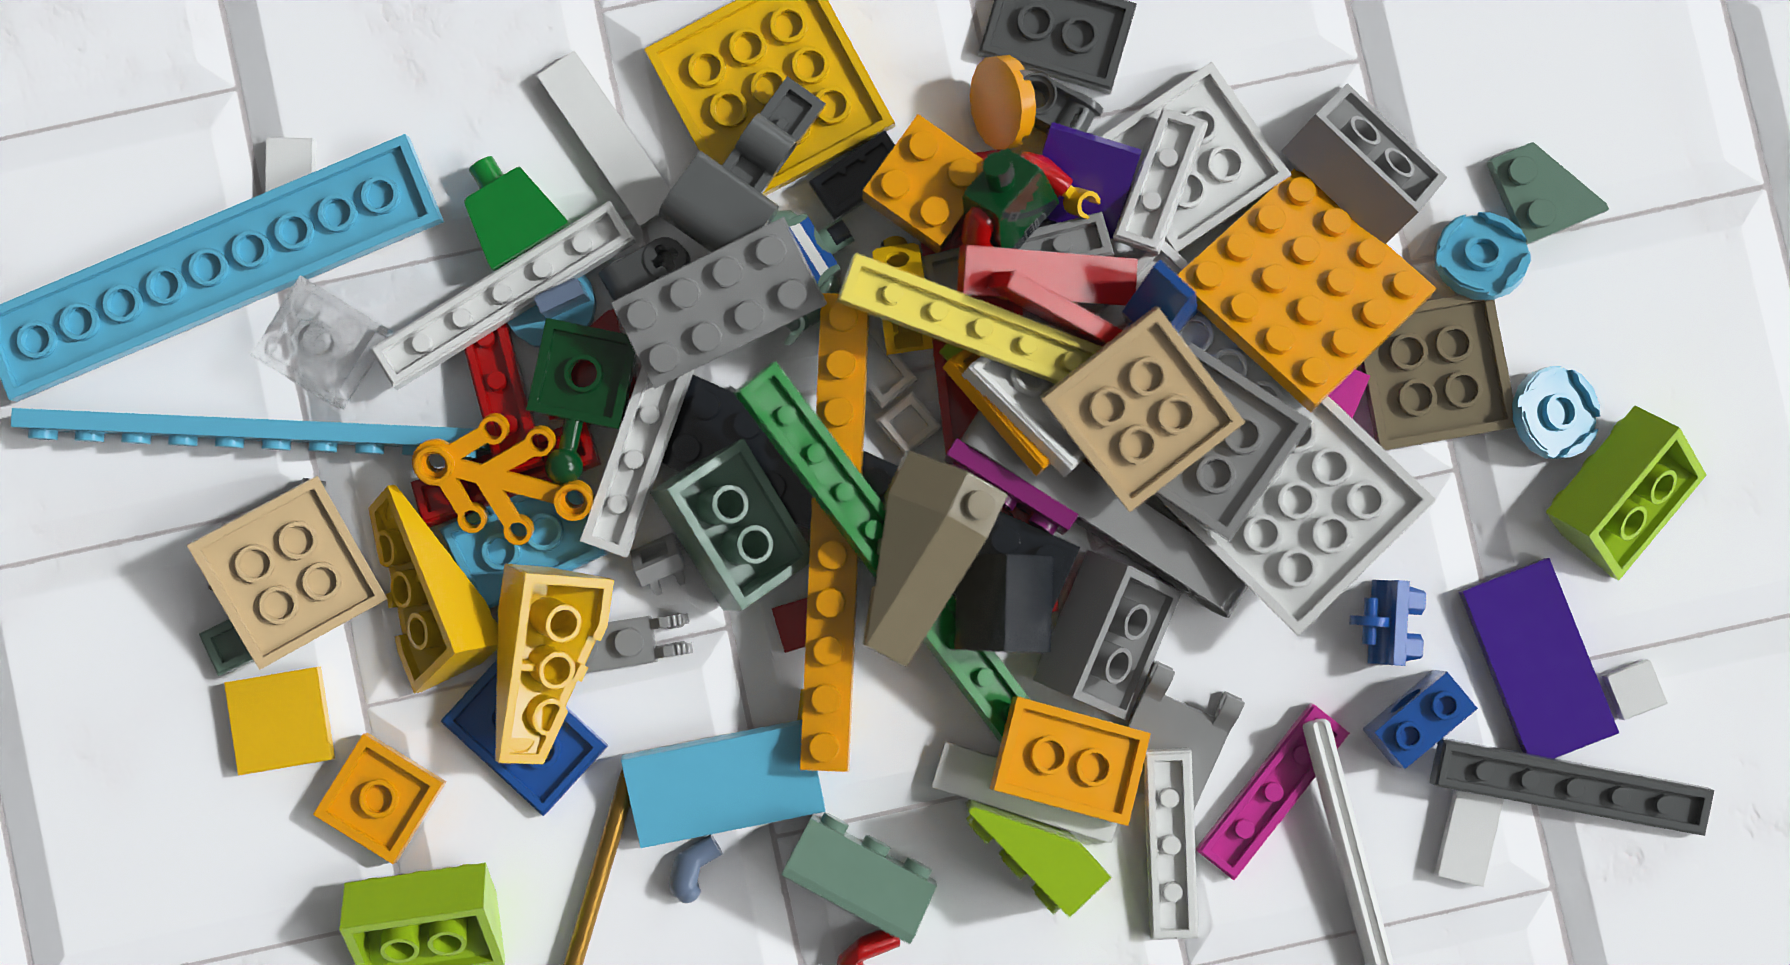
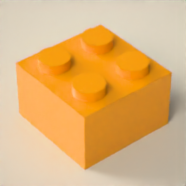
M917 114L863 189V202L932 251L939 253L964 220L962 196L968 186L983 171L984 160Z

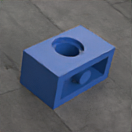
M1432 670L1367 724L1363 731L1391 765L1406 769L1478 708L1448 671Z

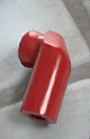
M882 929L860 936L838 956L837 965H864L863 961L900 947V939Z

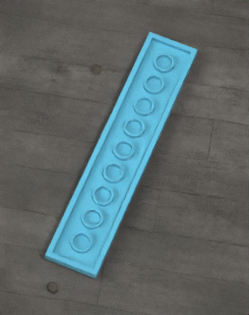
M406 134L400 135L0 304V379L8 399L15 402L21 401L443 223L444 220L410 137Z

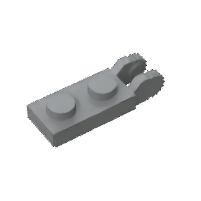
M688 613L653 619L652 616H644L608 622V627L602 640H596L585 664L588 667L586 673L658 662V658L693 653L692 642L687 643L685 641L670 643L669 646L656 648L654 629L665 627L674 629L689 624Z

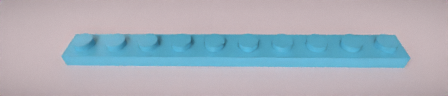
M12 408L11 427L28 430L29 439L58 440V432L75 433L74 440L84 442H104L105 434L122 435V443L151 444V436L168 437V445L197 446L198 438L215 439V447L244 448V440L262 441L261 449L283 451L291 450V442L309 443L308 451L337 453L338 444L355 445V453L383 455L384 446L402 447V455L413 456L416 448L428 439L439 438L451 443L476 429ZM484 444L463 459L477 458V450L491 451L489 444Z

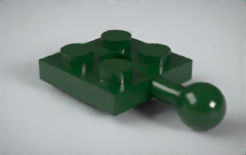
M546 318L526 410L564 419L559 448L552 451L545 462L546 474L556 484L563 485L567 482L578 480L582 474L583 462L577 453L583 423L616 430L620 429L626 411L637 360V354L627 334ZM582 361L593 363L597 370L595 381L587 387L576 386L571 378L572 369Z

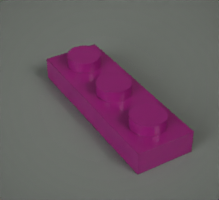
M959 439L955 440L943 460L948 465L965 470L1008 494L1002 506L1003 508L1013 511L1016 506L1031 516L1028 522L1032 526L1048 532L1052 536L1055 531L1063 536L1069 531L1079 515Z

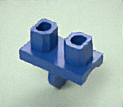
M1372 580L1371 598L1364 597L1363 616L1350 615L1349 625H1363L1362 644H1368L1367 663L1406 666V661L1423 657L1424 640L1421 634L1407 633L1408 615H1422L1426 609V592L1424 590L1411 587L1410 581Z

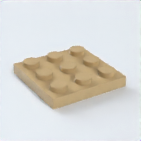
M1156 306L1040 396L1041 400L1129 512L1133 511L1245 423L1162 311Z
M317 475L187 544L189 551L259 670L387 600L385 593Z

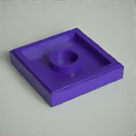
M1052 122L1042 155L1052 160L1073 179L1071 184L1073 187H1080L1098 194L1100 197L1099 205L1083 199L1081 208L1083 213L1087 215L1102 212L1109 237L1113 239L1142 149ZM1060 196L1058 197L1059 204L1046 219L1059 223L1079 217L1066 212L1063 206L1064 197Z

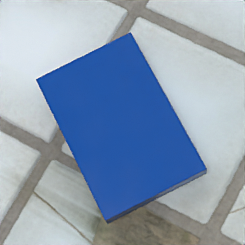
M496 660L440 722L542 816H545L609 745L566 706L568 713L544 764L498 763L495 761Z

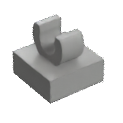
M673 532L630 551L634 572L642 587L650 584L652 592L659 596L663 594L659 580L664 577L673 575L680 586L685 584L683 572L685 565L680 546Z

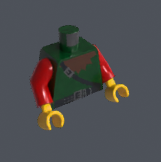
M1003 149L985 158L983 161V171L968 186L962 196L964 225L961 241L963 245L1019 249L1059 204L1058 197H1064L1063 206L1066 212L1084 219H1089L1090 217L1082 211L1081 204L1083 199L1099 205L1100 197L1093 191L1073 187L1071 185L1073 179L1046 156L1032 152H1022L1018 155L1009 149ZM996 297V298H999V299L1008 300V299L1003 298V297Z

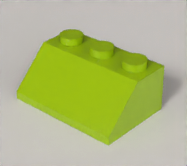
M1634 405L1627 415L1613 426L1610 435L1597 451L1586 458L1581 470L1566 488L1556 494L1551 506L1546 510V514L1564 538L1608 575L1619 581L1707 474L1680 427Z
M486 862L344 883L339 929L355 965H505L497 892Z

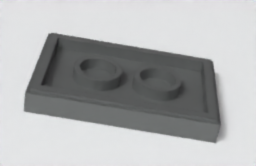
M994 0L978 56L985 58L1010 55L1020 61L1025 70L1042 73L1048 77L1111 94L1137 3L1127 0Z

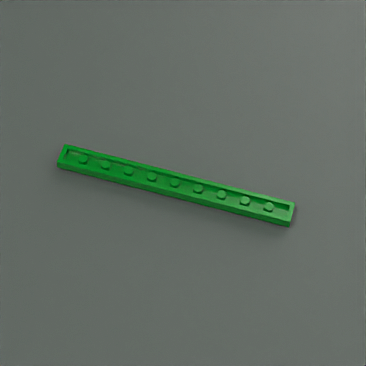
M776 361L771 362L733 393L876 579L880 556L876 554L878 540L882 539L886 516V510H883L884 504ZM951 595L923 642L1001 743L1012 697L1018 696L1031 699L995 652L954 649L956 599Z

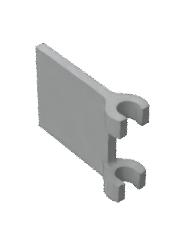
M1155 661L1128 727L1151 733L1147 749L1190 748L1192 750L1193 803L1195 810L1225 741L1238 720L1245 702L1242 701V698L1224 691L1218 702L1215 714L1210 715L1165 695L1173 680L1175 671H1173L1172 667ZM1142 768L1137 792L1144 795V771Z

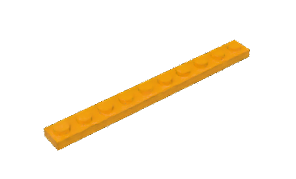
M822 293L827 304L820 308L816 415L862 475L869 314L837 302L839 294ZM813 496L800 770L849 772L859 557Z

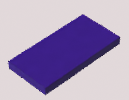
M1543 558L1458 591L1523 753L1557 758L1620 733L1550 558Z

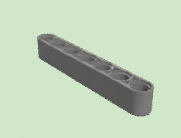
M980 411L977 412L960 441L1078 513L1079 515L1074 521L1075 523L1212 612L1229 618L1248 588L1199 538L1143 502L1133 511L1129 512L1100 474L1082 461L1065 478L1052 465L1035 476Z

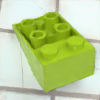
M971 799L965 802L970 813L966 817L967 824L986 844L993 838L1003 848L998 852L1001 860L1020 880L1028 874L1035 881V884L1031 887L1035 892V896L1053 915L1061 909L1071 918L1112 878L1071 832Z

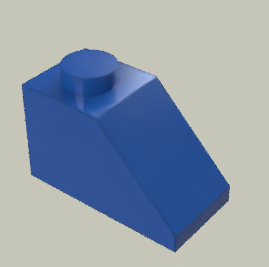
M1159 260L1122 310L1124 321L1128 324L1123 330L1127 329L1156 306L1178 333L1198 313L1196 292L1165 263Z

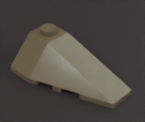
M910 450L905 452L885 493L883 510H886L883 536L882 539L878 540L876 554L880 556L876 583L871 588L863 641L864 646L901 666L907 667L988 538L1008 494L965 470Z

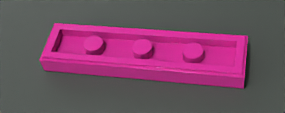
M1313 703L1306 707L1195 848L1197 852L1232 880L1238 877L1316 777L1303 725L1315 719L1328 720L1331 724L1337 749L1350 734V732Z

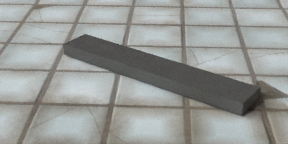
M1442 738L1437 743L1429 781L1430 784L1438 787L1702 836L1706 834L1715 791L1705 786L1449 738Z

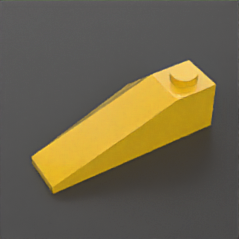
M396 484L388 485L369 506L368 510L379 563L384 567H389L391 592L386 593L388 608L397 607L402 635L394 636L397 652L415 694L481 665L497 650L498 623L493 619L484 598Z
M504 564L498 607L495 761L498 763L544 764L568 713L566 705L577 681L582 682L588 670L585 664L596 640H602L608 627L614 585L613 579L552 567Z

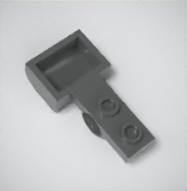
M787 76L761 113H758L748 124L737 141L734 150L723 165L713 160L704 152H698L666 196L659 209V216L711 253L770 224L778 212L779 205L763 195V192L821 114L826 103Z

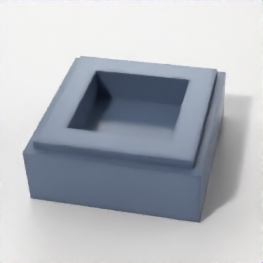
M572 278L536 295L534 300L543 316L553 318L590 301L584 285L578 279Z

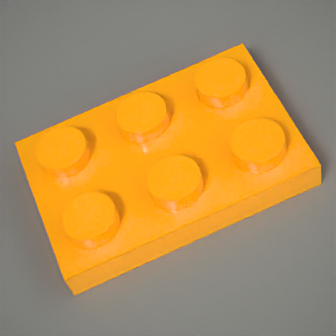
M1013 696L989 789L1128 826L1151 733Z

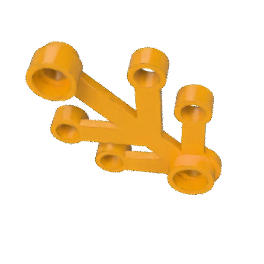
M491 413L480 422L479 427L451 443L439 438L428 439L422 442L413 453L412 468L415 475L428 485L440 486L458 515V525L467 533L481 531L488 521L489 514L484 505L470 500L459 479L478 485L504 526L503 533L506 540L513 545H523L529 541L534 533V523L527 515L519 514L505 491L553 503L556 512L562 518L569 521H578L586 517L594 503V493L591 487L581 480L559 485L509 471L534 456L542 457L551 452L556 443V437L554 432L547 426H535L529 431L523 441L482 464L462 458L486 443L498 444L505 439L509 433L510 425L508 420L501 414ZM487 422H497L502 428V434L500 436L490 435L486 430ZM535 434L545 435L548 439V447H536L533 444L532 436ZM430 455H441L445 461L444 468L433 467L429 460ZM573 490L579 491L584 497V502L579 505L572 504L568 500V492ZM471 510L477 512L480 515L481 522L476 525L469 523L466 520L465 513ZM511 524H523L526 527L527 534L525 536H516L511 530Z

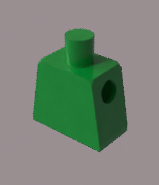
M487 156L478 160L469 168L470 174L480 189L466 197L464 204L487 262L493 271L498 270L571 225L520 166L503 174L493 156Z

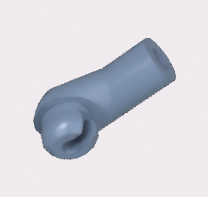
M712 834L678 853L674 859L668 885L671 894L682 903L694 902L701 893L698 883L700 868L723 855L719 844Z

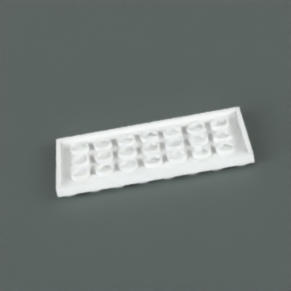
M1164 240L1159 256L1146 252L1138 260L1136 290L1159 260L1165 263L1175 274H1178L1189 263ZM1094 304L1088 310L1121 330L1128 325L1124 321L1122 314L1125 306ZM1198 310V313L1178 332L1187 346L1190 342L1310 419L1312 423L1230 542L1157 493H1154V495L1275 615L1299 636L1437 499L1329 396L1310 413Z

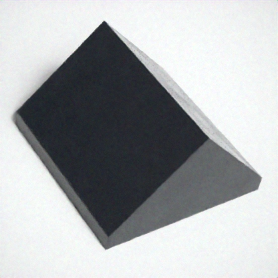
M977 554L956 587L954 649L1003 653L1051 652L1053 556Z

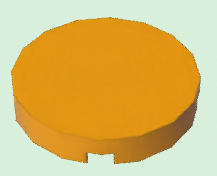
M1010 55L985 57L977 65L971 79L970 105L976 129L984 142L995 150L1020 147L1023 144V137L1030 135L1035 122L1036 101L1033 85L1030 80H1024L1020 70H1025L1020 61Z

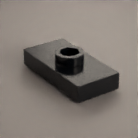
M885 130L808 182L833 221L844 217L865 203L863 202V189L895 146Z

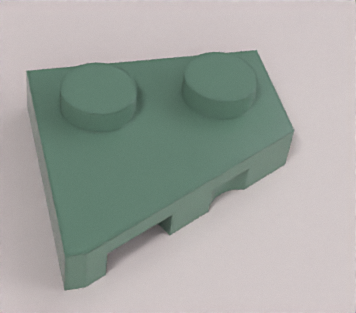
M1534 142L1495 157L1486 163L1511 221L1523 231L1527 238L1526 245L1610 210L1604 200Z

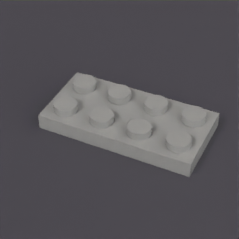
M782 217L611 302L654 389L825 306L827 302L785 217Z

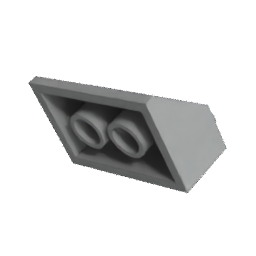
M1349 83L1338 91L1281 150L1289 158L1290 164L1296 171L1307 175L1341 209L1346 211L1360 227L1384 244L1389 242L1420 212L1448 178Z
M1088 550L1051 635V652L1043 653L1032 680L1128 721L1182 592L1130 565Z

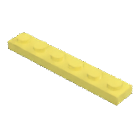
M857 253L852 256L837 302L1055 384L1102 348V346Z

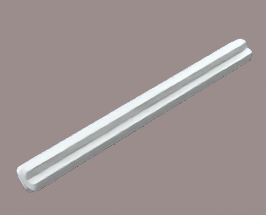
M1325 719L1309 721L1303 725V731L1365 965H1394L1331 724Z

